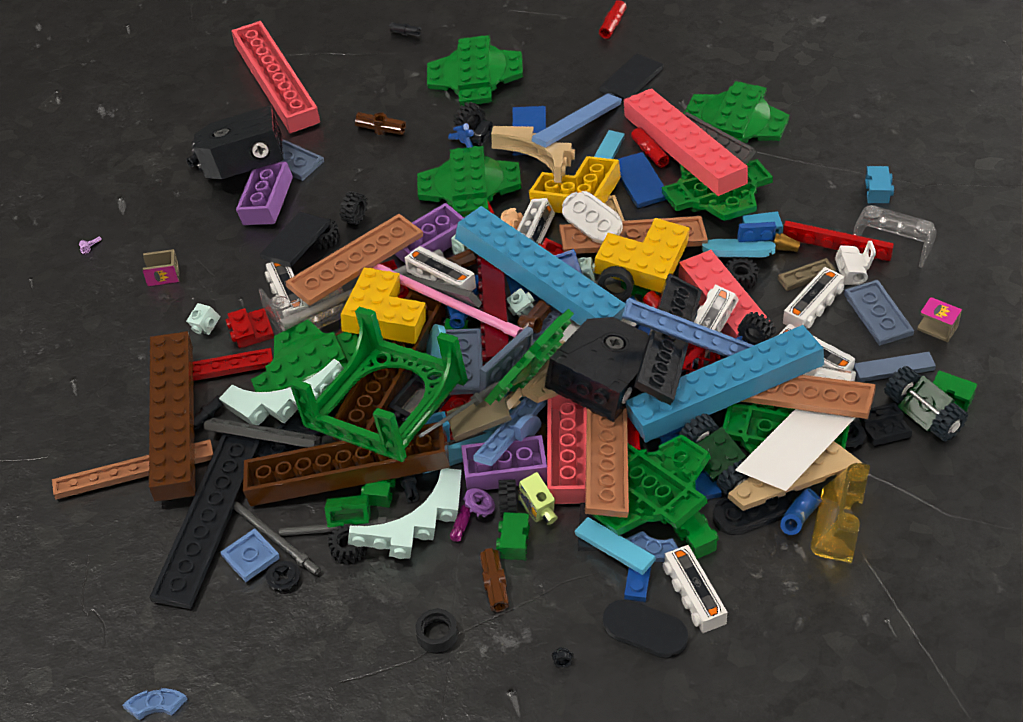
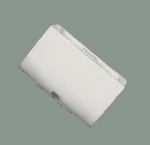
M868 241L863 253H860L859 249L855 246L839 247L835 261L839 273L844 276V285H860L867 281L868 275L866 271L870 268L876 254L872 241Z

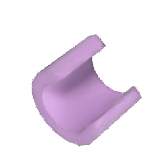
M101 237L88 242L85 240L80 241L81 253L88 254L91 250L90 246L101 241Z

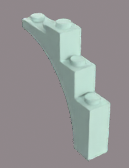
M333 359L324 369L303 382L311 384L315 399L317 400L344 368L339 361ZM231 385L219 398L229 411L247 423L258 426L269 414L285 424L298 409L291 387L272 392H252Z
M441 469L439 480L431 495L410 514L385 524L350 526L348 545L390 549V557L410 559L413 538L433 540L436 520L455 522L458 513L462 470Z

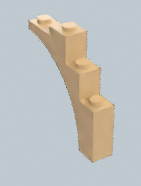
M493 126L491 133L492 149L516 151L539 159L551 169L554 175V183H561L562 176L566 174L567 166H571V160H575V149H572V143L554 142L545 148L532 142V136L537 134L534 133L533 127Z

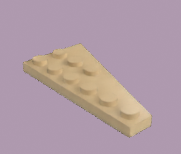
M833 441L787 491L749 477L728 493V499L744 511L766 503L767 499L776 496L779 498L785 496L789 491H798L825 481L827 477L845 474V471L852 468L854 470L861 468L862 462Z

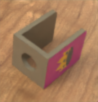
M174 249L143 253L146 268H143V274L147 286L179 282V264Z
M931 297L921 311V315L924 318L918 325L917 330L949 342L958 328L962 309Z

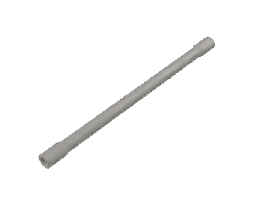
M440 249L433 251V253L444 257ZM406 265L393 270L401 275L409 273L407 272ZM353 288L299 313L279 320L282 330L293 327L301 321L346 302Z

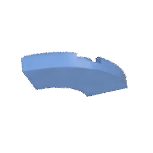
M532 414L522 416L514 425L515 439L522 442L525 437L535 436L541 427L539 417Z
M644 531L626 538L628 541L654 555L655 562H665V553L678 549L672 538L657 540L649 537Z
M161 688V690L149 692L146 690L131 697L122 706L140 721L145 716L155 712L166 713L172 716L187 700V697L173 689Z

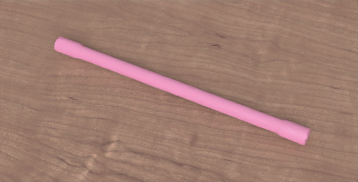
M377 264L373 267V269L395 272L382 264ZM400 274L401 285L493 326L505 334L515 338L523 331L522 328L512 323L500 320Z

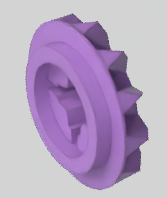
M477 488L469 489L465 493L463 500L466 502L465 507L470 508V512H475L477 517L479 515L486 517L492 514L495 509V503L488 493Z

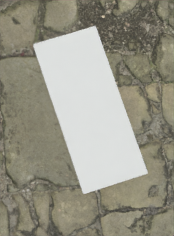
M795 409L736 468V471L787 491L856 417Z

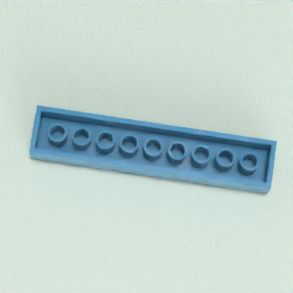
M480 206L458 222L455 235L457 241L561 313L570 309L574 313L570 319L580 326L587 319L615 317L620 321L623 319L624 302L484 207Z
M801 325L680 377L675 399L671 405L661 402L647 393H642L626 400L628 418L646 443L685 426V424L691 422V419H696L698 415L713 414L823 366L824 348L805 326Z

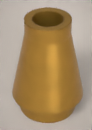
M776 233L773 241L776 244V250L798 252L800 246L799 241L783 233Z

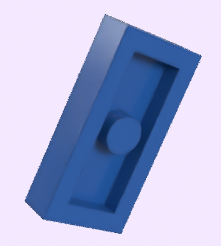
M775 222L739 224L738 242L774 240L776 224Z
M652 565L643 575L629 567L624 599L646 602Z

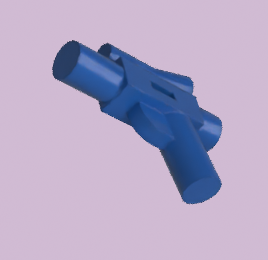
M465 123L454 127L453 130L457 132L450 133L448 138L450 140L459 139L461 143H465L466 147L469 148L473 147L470 136H473L474 132L473 130H468L469 126Z

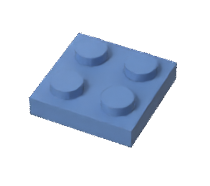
M255 528L220 552L224 560L245 582L280 559L279 553Z

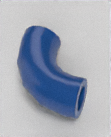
M805 488L785 512L780 524L784 533L795 535L800 532L804 522L822 503V499L812 489Z

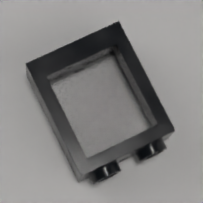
M417 374L414 375L388 405L390 411L395 414L397 422H404L424 396L425 384ZM449 394L448 397L443 401V403L439 406V408L435 411V413L439 412L440 409H441V408L447 403V401L451 398V395H450V394Z

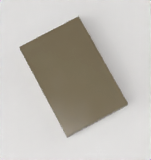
M504 396L499 402L495 400L491 405L485 399L478 406L472 404L449 419L453 438L457 442L508 422L512 418ZM462 406L447 411V416Z

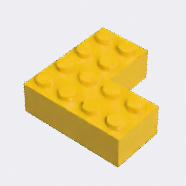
M586 156L574 176H562L561 183H554L553 173L542 172L529 191L530 202L532 199L547 198L553 211L562 213V204L567 196L574 192L582 193L581 191H586L603 203H606L621 178L619 160Z
M655 218L643 243L607 233L595 257L594 273L601 275L608 267H623L633 276L634 285L662 293L668 274H674L688 244L690 228ZM611 277V278H613V279L623 281V280L620 279V278Z
M364 267L341 312L342 331L359 334L360 327L355 311L360 306L376 312L383 339L416 344L426 321V303L398 298L400 293V273Z

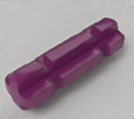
M465 504L461 506L460 513L457 515L453 526L454 529L450 533L452 541H461L462 533H464L469 521L468 518L471 516L472 512H470V508L465 507Z

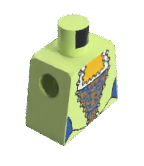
M538 472L519 482L518 501L535 522L544 519L547 525L554 523L558 518L554 513L555 499Z

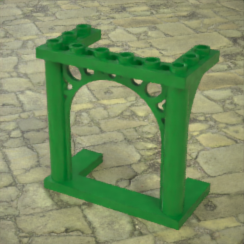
M359 306L355 311L360 327L358 342L350 361L317 400L315 399L311 384L294 379L290 383V387L304 427L403 462L407 457L405 448L456 385L464 386L468 381L458 337L442 332L437 336L442 358L384 341L376 312ZM378 358L386 360L384 363L377 362ZM385 368H403L413 371L424 381L425 393L421 402L400 428L398 427L395 414L380 408L373 412L379 434L328 416L361 378L374 371ZM431 376L439 377L435 380L428 379Z

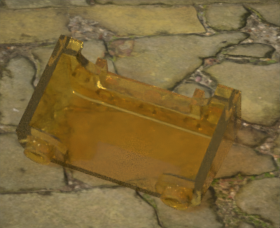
M861 463L851 464L823 487L820 496L822 503L818 506L811 541V550L815 555L852 563L860 524L855 515L844 513V509L851 510L852 504L857 501L863 504L870 465Z

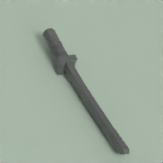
M496 381L481 392H476L470 397L471 401L418 436L422 438L472 404L478 406L499 382Z

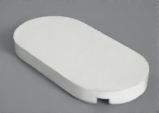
M581 191L582 193L574 192L563 201L562 213L566 221L594 242L603 243L607 233L620 235L623 223L619 214L591 193Z

